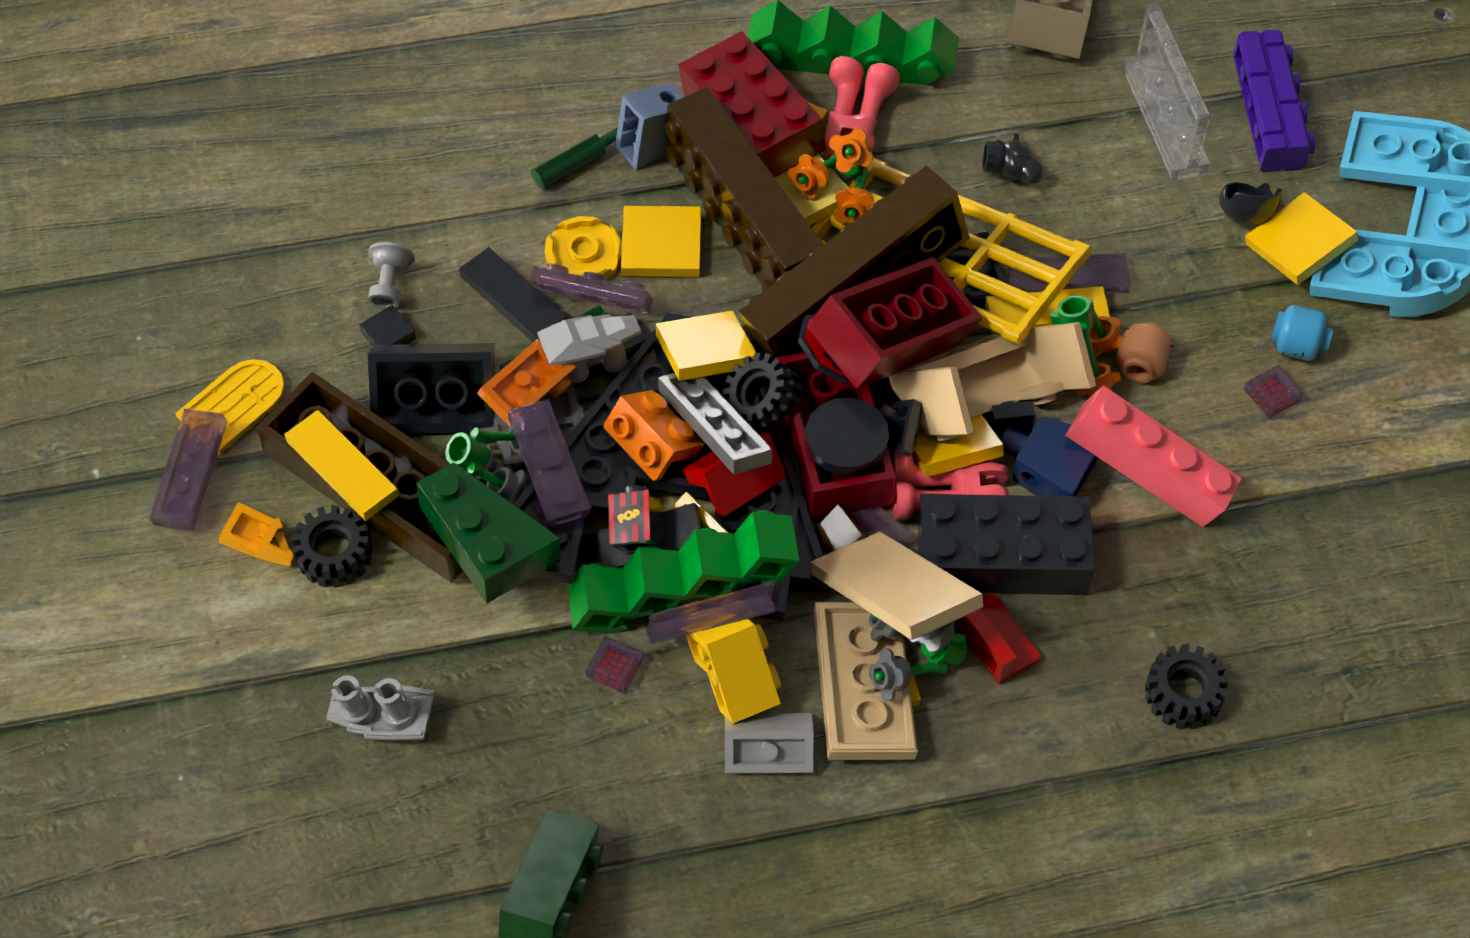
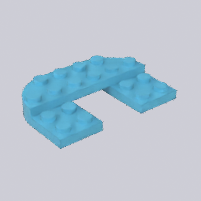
M1354 111L1340 164L1339 177L1417 186L1407 234L1405 236L1354 229L1357 231L1358 241L1312 275L1310 295L1390 306L1389 316L1418 317L1449 307L1470 291V132L1457 125L1439 120Z

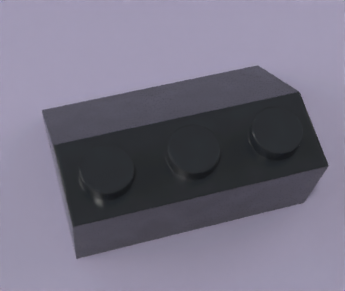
M495 343L373 345L367 354L370 411L404 434L470 433V429L494 426L495 411L477 393L484 384L496 375Z

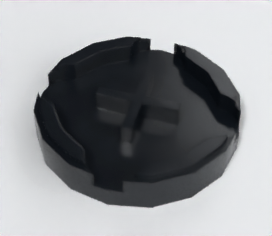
M836 398L823 403L810 414L805 427V441L809 449V455L815 463L826 471L840 475H853V471L862 469L863 472L870 470L884 458L889 443L888 423L878 409L862 400Z

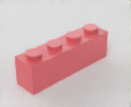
M1105 386L1098 389L1082 405L1065 435L1201 527L1207 525L1226 510L1242 479Z

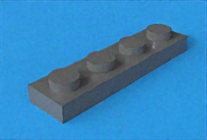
M675 373L658 377V391L733 474L749 472L754 468L772 463V449L705 377L679 381Z

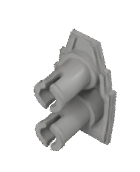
M608 314L566 319L537 332L550 367L574 363L577 367L569 376V379L573 383H580L589 376L587 359L602 356L604 370L611 373L620 372L628 363L624 343L641 334V330L634 315L611 317Z
M349 675L342 676L333 683V687L336 689L331 690L332 697L326 717L327 721L346 727V731L349 733L364 735L365 740L396 741L425 739L435 696L434 690L404 686L393 678L383 679L375 687H360L358 680Z

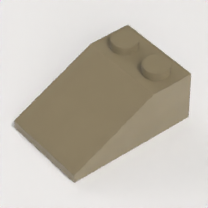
M1016 0L1007 43L1014 44L1016 48L1023 51H1034L1035 49L1047 51L1059 59L1080 58L1093 0Z

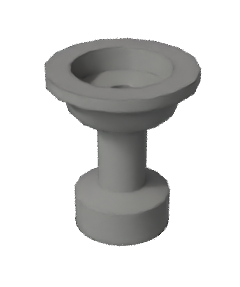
M378 242L372 244L368 249V256L381 272L379 284H375L369 289L368 302L381 309H386L391 305L397 308L400 303L401 292L394 287L396 273L403 272L408 266L412 265L415 261V254L411 249L397 243Z

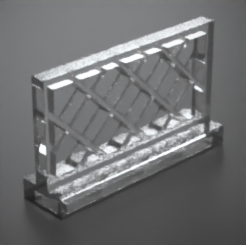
M1147 4L1137 54L1125 57L1122 69L1171 179L1177 180L1208 173L1210 161L1204 151L1203 144L1210 121L1209 112L1159 4Z

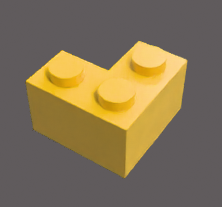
M729 604L682 623L694 661L707 672L719 710L731 723H736L781 704L776 689L781 687L780 678L773 664L767 663L763 650L768 648V642L759 624L755 625L745 613L741 614Z

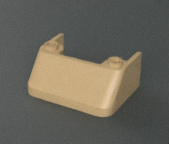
M1080 322L1032 327L1020 345L1003 339L1001 334L995 333L958 346L889 376L891 387L901 401L915 399L921 403L920 426L927 435H936L938 441L949 440L962 434L974 432L970 418L991 411L992 405H1000L1006 401L1032 399L1033 405H1039L1056 400V393L1059 391L1096 386Z

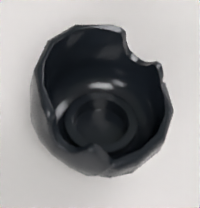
M1233 182L1224 185L1219 202L1224 213L1234 222L1246 226H1257L1271 220L1280 204L1282 189L1278 188L1273 195L1268 183H1264L1256 188L1249 184Z

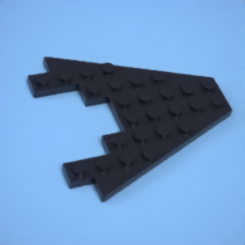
M668 313L660 323L691 317ZM741 326V327L743 328L745 334L747 335V337H748L750 343L752 344V341H751V339H750V337H749V334H748V332H747L745 326ZM656 328L513 504L560 538V563L533 578L566 584L573 583L586 515L593 514L609 517V494L623 493V488L628 486H645L649 489L685 494L687 492L695 497L710 499L706 487L689 484L683 472L684 468L712 452L695 431L694 434L705 444L699 455L694 458L671 463L663 477L654 481L604 429L605 421L622 395L653 390L661 395L658 391V377L675 373L656 337ZM736 372L705 376V378L722 395L723 388H730L731 386L725 382L728 375L734 378ZM766 384L758 391L755 405L759 404L768 393ZM667 401V405L670 407V409H671L681 420L685 421V420L680 416V414H679V413L671 406V404ZM775 424L776 432L769 434L785 470V479L726 516L718 515L715 510L714 518L729 533H735L752 511L766 510L774 514L792 516L800 561L780 583L764 587L761 581L745 585L741 614L745 613L746 615L783 621L789 585L827 592L829 586L812 575L810 562L822 557L823 553L781 428Z

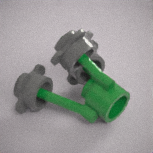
M530 413L526 420H515L512 422L508 432L484 431L474 428L470 435L462 432L456 433L450 438L446 446V459L450 464L456 463L511 504H514L524 491L527 474L523 470L513 472V469L506 468L502 461L496 460L492 455V448L486 445V441H508L511 450L518 453L521 460H529L533 453L543 452L546 447L545 431L540 425L541 418L537 413Z
M870 613L869 625L872 628L870 637L873 641L878 642L883 636L895 640L901 635L900 632ZM955 621L914 640L909 639L913 643L921 642L922 653L930 663L909 666L903 657L895 656L891 649H882L880 651V658L877 663L869 667V676L873 685L881 690L883 700L893 701L896 691L905 690L909 686L911 676L932 672L945 674L948 665L957 666L964 660L967 653V641L964 634L954 631Z

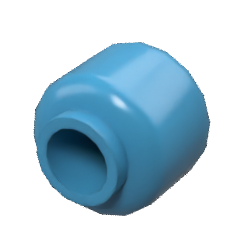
M1291 305L1285 312H1278L1271 341L1276 343V349L1282 355L1312 361L1317 357L1319 350L1328 351L1333 329L1326 327L1327 316L1322 311Z

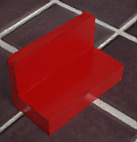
M755 431L772 449L771 464L754 468L749 472L733 474L712 451L683 469L689 484L706 487L718 515H728L785 479V470L769 433Z
M990 594L983 598L982 608L954 622L956 628L961 634L965 635L967 643L999 685L1040 661V653L995 594Z

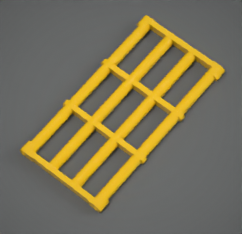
M873 157L872 163L866 167L870 175L865 181L863 190L873 197L875 203L884 197L865 190L874 177L899 187L910 174L892 168L889 163ZM857 178L848 186L849 188H855ZM958 194L964 214L996 226V228L986 240L969 233L970 239L962 244L961 247L976 253L965 266L947 258H944L939 264L950 277L954 278L953 282L961 291L968 284L1027 309V313L1016 324L974 306L983 317L978 325L1001 334L1003 339L1020 345L1073 275L1092 253V246L1076 239L1074 241L1020 220L1015 214H1005ZM834 213L819 220L812 227V230L821 240L831 227L842 230L849 223L837 222L833 217ZM1009 233H1013L1070 258L1061 270H1058L1002 247L1000 244ZM990 258L1050 284L1037 297L978 271Z

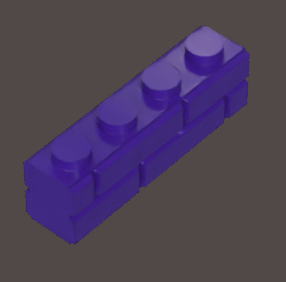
M1265 30L1262 33L1258 31L1241 32L1237 36L1233 58L1260 170L1262 172H1277L1281 169L1285 171L1302 170L1306 166L1309 154H1313L1315 151V136L1313 131H1307L1305 124L1308 118L1307 105L1305 102H1300L1298 98L1300 77L1298 73H1292L1291 70L1293 63L1292 46L1290 44L1285 45L1283 34L1280 30Z

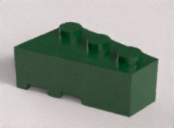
M452 463L417 482L421 510L486 604L560 563L559 537L456 463Z
M550 809L547 810L500 908L498 938L567 937L577 905H581L584 900L590 870H597L603 854L604 845L598 843L599 824Z

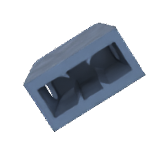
M666 83L622 95L615 147L636 171L666 155L665 148L668 146V136L664 124L668 122L667 105L685 97L674 84Z

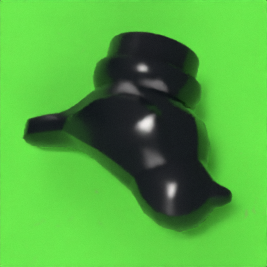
M1014 133L1011 140L1005 143L1000 139H996L995 142L986 141L982 159L983 171L991 172L992 175H999L1001 173L1010 181L1021 180L1029 184L1038 183L1043 172L1042 165L1032 158L1028 148L1019 141V134Z

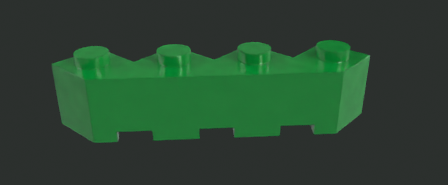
M779 0L751 15L747 36L777 69L829 75L832 61L843 56L853 58L861 64L864 72L863 79H866L871 65L885 63L897 69L900 74L899 83L926 86L955 71L959 37L936 17L906 31L881 11L855 26L832 6H828L802 20Z
M766 510L752 511L735 533L717 532L712 528L695 529L679 551L664 550L657 546L638 547L623 568L606 567L600 563L582 565L575 574L573 583L567 585L573 630L613 634L628 629L627 621L648 615L651 621H656L684 612L683 604L704 598L707 604L740 595L739 587L761 581V584L767 587L782 582L800 561L792 516L774 514Z

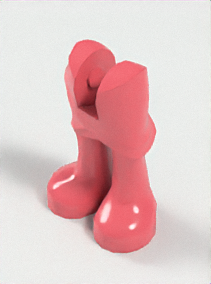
M840 56L832 61L829 76L837 89V100L834 111L829 113L828 125L825 131L826 151L823 152L825 158L829 159L835 153L829 146L830 139L834 135L845 136L856 128L866 132V140L871 151L873 150L875 145L873 133L877 125L876 118L883 101L895 92L900 81V74L893 66L885 63H876L870 66L866 75L859 115H852L854 104L863 82V68L857 60L850 57Z
M892 448L891 462L896 476L894 502L892 504V513L895 520H908L919 512L921 494L1009 495V490L1001 486L1008 477V469L1005 465L985 461L927 478L918 464L914 462L912 454L908 457ZM950 485L951 490L925 491L915 489L919 487H933Z

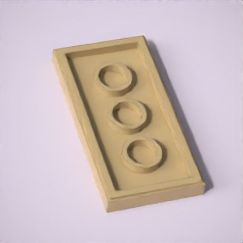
M880 531L810 562L813 576L911 640L919 638L983 607L982 593Z
M815 602L814 619L828 760L916 759L918 751L910 683L905 690L895 692L896 696L893 701H885L881 697V690L873 685L869 676V667L877 663L882 649H891L895 656H901L907 661L904 635L901 634L895 640L883 636L878 642L873 641L870 637L872 630L869 625L870 612L854 602Z

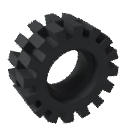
M755 353L754 359L749 356L742 359L745 366L741 367L738 364L734 366L733 370L736 372L734 378L728 375L725 382L731 386L730 388H723L722 395L728 398L726 401L754 431L765 432L766 430L769 433L776 432L775 424L783 428L788 424L785 416L789 415L793 418L796 414L792 406L793 404L800 405L802 398L797 396L796 393L802 392V385L797 382L800 380V377L792 368L770 354L766 353L764 356L761 353ZM770 382V388L766 397L759 404L755 405L758 391L763 385Z
M331 505V513H325L324 506L317 508L318 516L314 518L310 512L304 516L306 525L298 522L295 527L297 534L292 536V547L299 569L302 574H306L307 580L314 583L317 579L319 586L327 587L328 580H332L334 588L341 587L340 579L346 578L348 584L355 581L353 573L356 572L362 576L366 572L364 564L370 565L372 560L370 554L373 553L367 526L363 523V519L359 514L353 516L352 510L345 507L342 514L340 513L339 506ZM330 537H343L349 542L347 549L335 556H321L316 551L317 546L323 540Z
M1182 644L1180 651L1177 652L1174 645L1167 648L1165 655L1162 652L1157 655L1155 663H1152L1145 684V691H1147L1145 699L1147 704L1153 703L1151 712L1155 717L1161 712L1164 714L1161 722L1169 725L1171 719L1177 720V729L1183 730L1186 722L1190 723L1191 730L1198 729L1201 721L1204 725H1207L1212 721L1213 716L1216 717L1220 712L1228 691L1226 689L1229 683L1228 676H1223L1226 670L1223 663L1214 665L1217 659L1216 655L1211 652L1207 658L1202 656L1203 647L1197 646L1195 653L1189 652V644ZM1177 675L1190 676L1201 684L1203 693L1194 699L1181 697L1171 689L1170 680Z

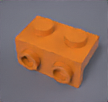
M537 339L484 384L477 394L510 427L515 420H526L530 413L540 414L545 408L541 402L550 394L554 399L563 394L573 383L569 376L577 366L574 363H567L565 366L557 365L550 367L541 342Z
M653 390L622 395L604 423V429L654 481L663 477L671 463L697 457L705 445L694 434V430L689 424L681 420L667 405V401Z

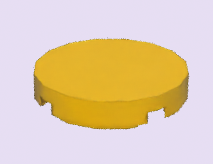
M577 216L564 220L556 226V230L551 236L549 234L545 241V260L550 272L560 281L573 286H592L602 283L614 275L621 264L622 241L617 230L611 225L608 227L602 224V220L595 217Z

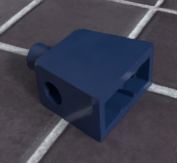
M1047 417L1039 418L1030 435L1008 427L1001 439L1003 451L1017 457L1013 480L1035 496L1078 497L1099 458L1065 436L1071 424Z

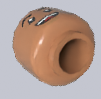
M1155 323L1134 324L1128 327L1123 334V339L1116 353V364L1123 375L1133 382L1147 383L1159 379L1167 370L1173 353V341L1169 334Z

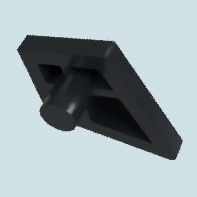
M915 399L893 402L891 407L884 405L880 409L881 414L888 423V445L908 457L915 450L922 414L921 403Z

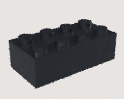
M921 494L917 519L918 555L980 593L1089 594L1094 574L1090 497Z

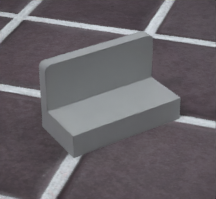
M757 713L736 723H731L725 717V773H813L814 731L812 714Z

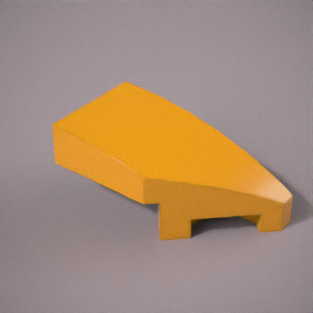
M238 502L219 535L218 543L244 554L290 567L294 559L292 550H289L284 537L280 519H274Z

